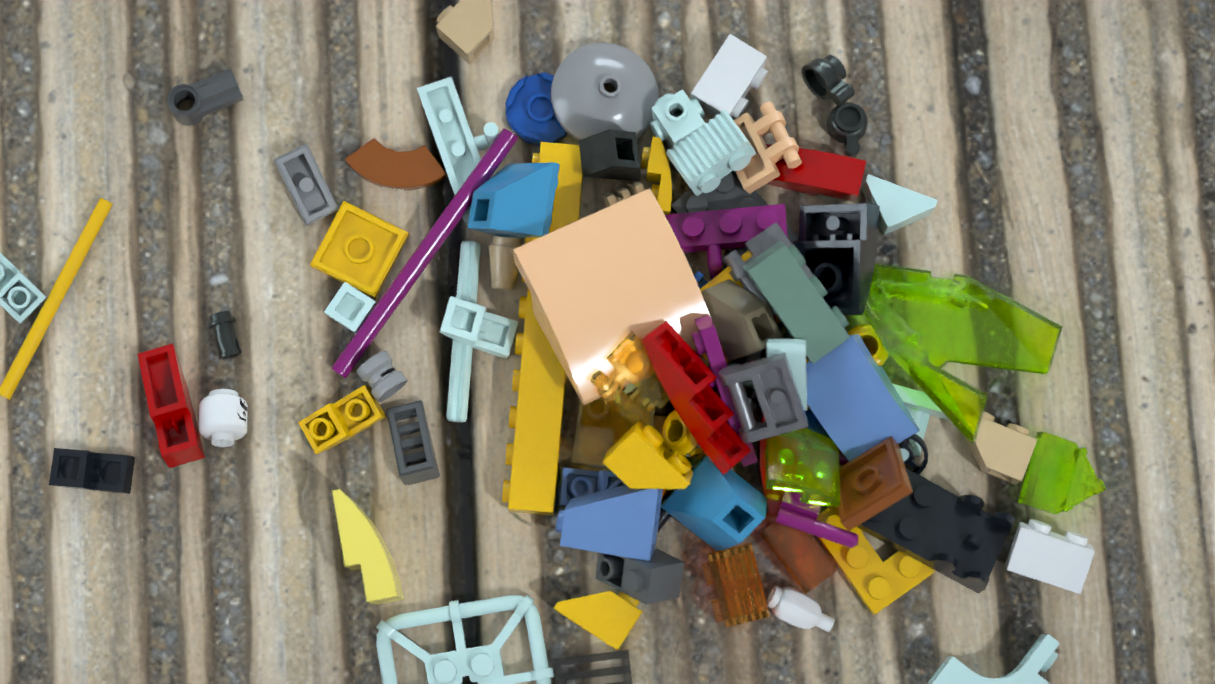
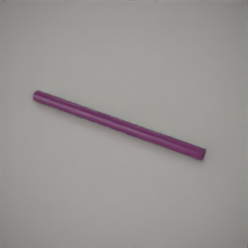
M503 128L335 361L331 367L335 372L347 378L468 210L472 204L473 192L491 178L519 138L512 132Z

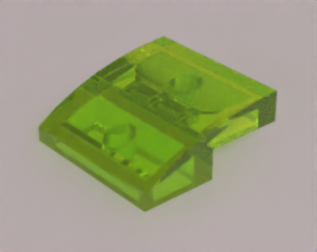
M806 428L766 438V489L801 493V503L839 507L838 447L830 438Z

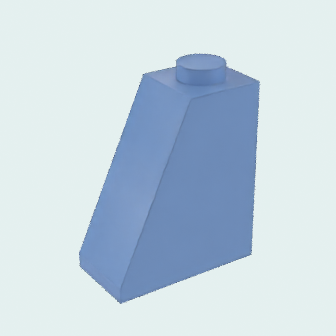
M627 485L572 498L564 510H559L557 516L556 532L561 533L560 546L650 561L656 548L663 489H630Z

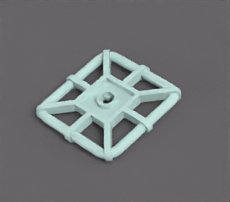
M527 594L525 597L521 595H507L460 604L456 600L450 601L449 606L398 614L388 618L385 622L381 620L376 627L379 630L376 647L382 684H398L391 639L425 662L428 684H462V678L465 676H469L471 682H477L478 684H518L535 680L536 684H551V678L554 677L553 668L548 666L541 618L537 607L533 604L535 599ZM515 610L492 644L473 648L466 647L463 618ZM523 617H525L534 671L505 676L500 650ZM452 621L456 650L431 655L398 630Z

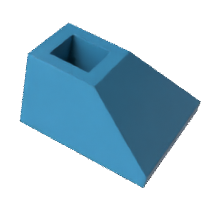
M554 162L507 164L473 192L468 229L501 237L540 238L548 234L552 223V209L555 191L558 186L560 164Z
M706 455L692 470L694 473L690 484L685 489H674L661 503V508L717 552L741 544L765 519L767 498L731 469L723 475L708 455Z

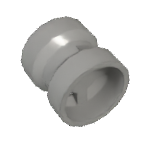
M387 351L377 353L364 362L356 371L363 382H368L372 387L371 394L377 402H382L391 397L408 382L401 371H396L392 366L393 359Z

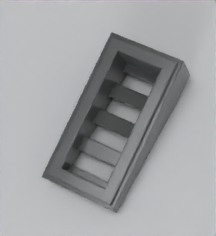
M422 400L386 409L399 477L403 484L412 485L440 477ZM418 417V422L398 426L397 421ZM421 431V436L405 440L401 439V436ZM424 446V451L405 455L404 451Z

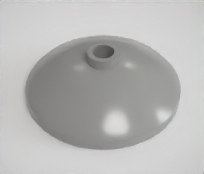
M593 43L574 50L559 65L551 85V104L554 114L563 129L577 141L608 129L636 132V139H639L648 130L650 123L653 122L651 107L655 106L656 101L659 99L656 79L646 62L633 51L612 43ZM603 84H612L615 87V92H607Z

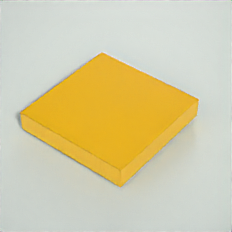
M343 201L310 266L342 283L346 282L360 292L377 299L410 235L409 232Z

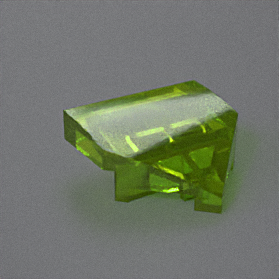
M1046 432L1036 433L1035 439L1038 440L1028 463L1018 504L1050 514H1058L1070 511L1075 505L1106 490L1102 479L1097 478L1087 458L1088 452L1085 447L1079 448L1075 442Z

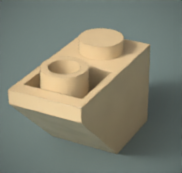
M460 0L454 7L450 5L445 8L437 18L438 24L436 29L438 37L469 65L494 40L493 0Z
M974 409L972 413L965 412L960 417L959 425L979 470L1014 485L1021 482L1038 439L1028 436L1030 431L1019 425L1009 423L1005 427L993 422L995 417L984 411Z

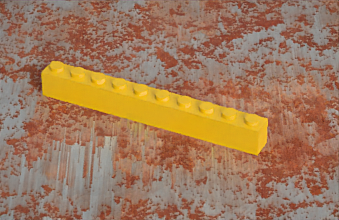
M541 142L540 153H533L532 163L554 162L560 164L549 233L580 220L583 174L579 145ZM525 237V244L538 238ZM528 288L527 297L520 296L518 318L525 319L524 333H517L515 355H522L521 368L513 370L512 391L518 392L517 406H510L509 428L515 429L514 443H507L505 465L512 466L511 480L503 481L502 502L508 503L509 512L554 516L566 373L533 314L532 295Z

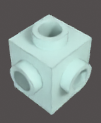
M683 89L676 94L668 93L656 101L655 106L651 107L653 122L650 123L651 129L656 137H660L661 142L666 140L671 149L673 145H678L679 141H683L685 137L690 136L692 132H696L697 128H701L705 123L702 119L705 117V114L699 102L695 98L690 100Z

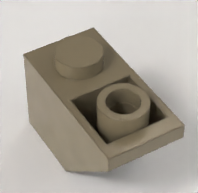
M730 279L701 291L729 362L766 348L768 339H783L769 304Z

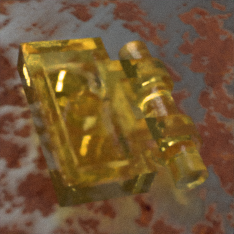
M631 331L606 357L616 369L609 377L601 370H598L591 376L590 381L598 388L597 392L604 400L612 401L620 408V414L629 422L634 421L635 423L639 420L646 427L652 417L644 410L645 405L651 400L661 409L670 399L655 373L642 339ZM627 380L638 388L631 396H628L622 390V385Z

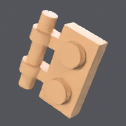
M766 102L760 106L763 117L756 122L747 112L734 120L757 153L751 157L750 163L744 169L735 171L744 190L749 194L781 175L775 164L779 160L785 159L790 169L796 168L802 163L797 153L799 147L795 138L789 137L784 127L786 120L782 112L776 110L773 102ZM772 133L776 143L767 148L762 137Z

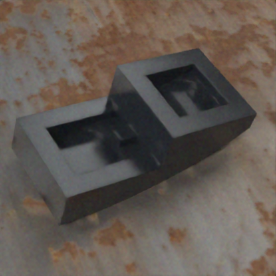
M54 448L49 485L130 494L135 457L94 453L86 450Z

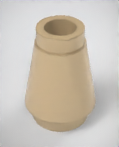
M493 236L492 245H488L492 280L491 288L513 290L518 274L513 249L522 246V239Z

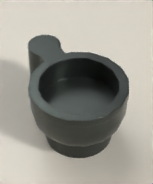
M827 55L825 58L814 59L802 67V78L806 86L818 98L823 100L830 98L837 106H841L855 95L853 87L843 81L847 74L845 67L837 57Z
M845 102L841 106H836L832 109L827 118V129L834 140L845 144L844 155L856 158L860 151V144L857 141L864 136L867 130L868 118L863 108L853 102Z

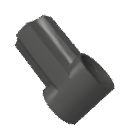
M231 69L192 85H177L171 89L167 98L168 106L174 118L185 126L196 125L204 116L244 100ZM191 99L195 101L193 108L188 111H180L178 109L179 104L183 100Z

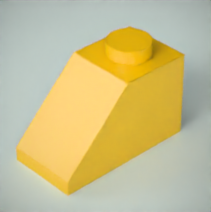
M612 591L564 600L557 602L554 610L616 651L619 650L642 614V611L636 608L640 601L621 591L618 595Z

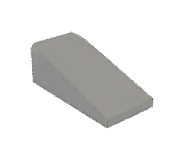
M308 144L274 159L306 225L339 210Z

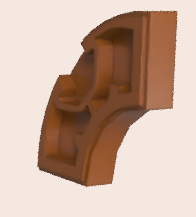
M373 138L345 158L346 163L359 176L380 187L404 189L405 191L416 190L431 186L447 177L446 172L425 145L413 151L397 152L384 147Z

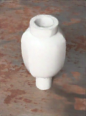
M774 586L766 601V606L772 609L775 617L794 627L810 629L816 626L826 632H829L833 627L835 619L822 613L819 603L814 598L794 587L786 586L780 588Z

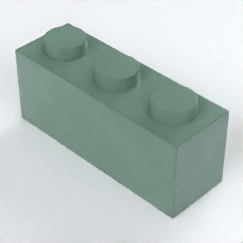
M778 241L743 266V269L792 339H806V358L814 364L850 338L844 329L849 323L837 306L830 309L823 297L828 293L818 278L814 275L809 279L801 267L806 261L794 245L787 247L786 244Z

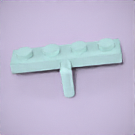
M448 77L419 87L417 90L454 195H456L481 160L479 151L485 150L492 145L499 135V130L495 123L489 122L484 126V134L473 138L452 77ZM471 205L463 215L465 226L469 222Z

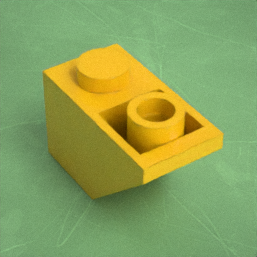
M639 420L607 451L603 463L630 489H685L690 484L694 473L690 470L692 468L691 464L681 453L677 451L672 453L663 444L664 439L661 434L650 425L645 427Z

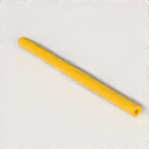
M103 198L98 200L0 386V396L10 400L109 214L113 206L111 202Z

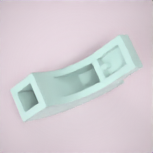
M1049 634L1040 635L1010 673L995 679L980 676L954 656H948L927 684H1049L1048 681L1037 673L1040 670L1046 672L1058 657V654L1054 651L1060 643Z

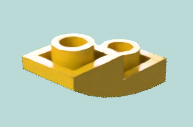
M652 136L651 148H643L640 168L647 169L646 181L660 183V185L653 184L651 191L664 215L670 214L672 201L669 161L660 137Z
M363 385L334 404L329 403L298 423L317 455L386 418V415L379 402L371 394L370 386Z

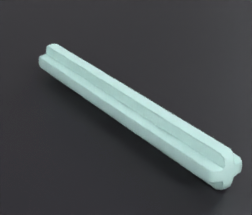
M463 241L460 248L456 298L476 304L481 245L476 241ZM454 339L452 343L446 417L448 421L460 423L467 420L473 347Z

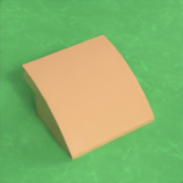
M650 188L513 249L515 265L532 295L533 314L583 405L655 372L642 339L666 320L691 349L697 353L692 333L698 332L694 319L706 315L710 316L681 246Z

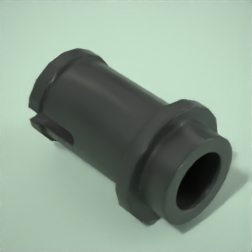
M222 311L210 315V323L207 326L208 329L213 331L219 360L241 355L242 350H240L234 323L237 322L236 317H232L231 311Z

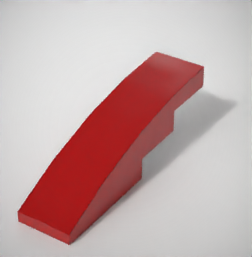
M666 320L642 339L643 345L655 373L675 410L699 446L724 475L748 455L751 449L742 442V439L727 423L734 413L709 386L717 377Z

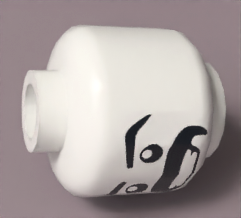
M230 389L213 390L209 393V396L200 402L199 433L204 438L211 440L212 445L229 447L234 445L235 440L241 439L246 435L248 405L236 391Z

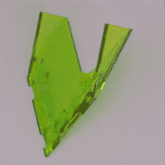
M875 264L869 296L864 309L865 316L885 350L971 444L976 441L988 395L942 368L947 363L952 362L1046 375L1050 372L1063 327L970 276L954 274L953 280L936 278L931 276V271Z

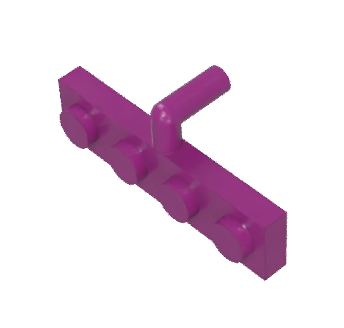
M785 204L665 215L683 253L707 251L710 280L723 271L721 250L745 248L746 242L776 222L788 238Z
M709 315L694 319L698 332L692 333L697 352L699 355L706 354L709 363L707 367L717 377L709 386L712 389L717 388L721 400L734 413L727 423L741 438L738 431L741 425L728 387L722 384L719 376V371L727 367V363L715 326ZM752 442L745 443L751 449V452L741 460L743 467L758 462Z

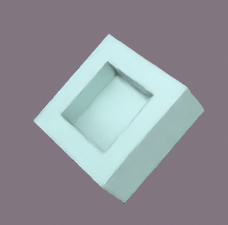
M344 282L324 313L356 334L377 303Z

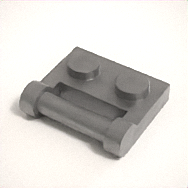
M785 353L743 365H730L719 371L721 382L728 387L741 425L738 431L742 442L751 443L808 427V420ZM752 380L765 422H755L742 384L743 381Z

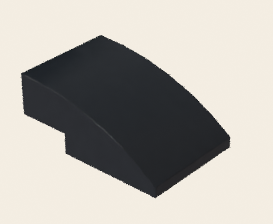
M868 203L800 206L799 241H793L792 245L798 249L805 259V264L826 289L828 294L823 299L830 309L837 306L843 315H863L875 267L880 206Z

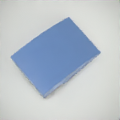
M859 334L851 335L849 339L814 364L810 361L806 363L807 404L849 462L888 437L892 436L899 444L920 431L883 367L876 364Z

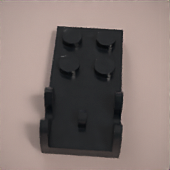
M906 468L912 493L856 527L974 592L980 593L984 591L1006 537L1014 525V517L1007 512L997 511L996 513H988L982 509L984 506L982 498L974 495L959 497Z

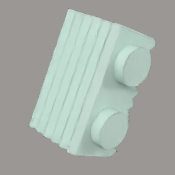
M722 110L720 114L715 115L714 119L704 123L701 128H697L696 132H692L690 136L685 137L683 141H679L678 145H673L672 149L666 152V155L696 196L702 192L708 193L716 189L723 177L732 171L744 169L750 163L751 157L757 154L726 110Z

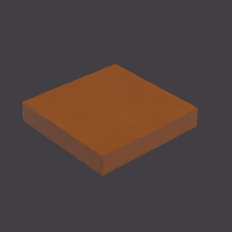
M892 436L830 473L840 521L848 531L912 493L899 444Z

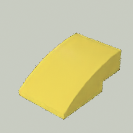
M340 489L333 490L345 567L353 571H362L367 602L379 605L405 600L393 558L377 528L365 512Z

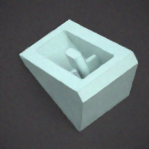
M868 174L862 187L868 204L880 206L879 227L883 235L929 216L938 201Z

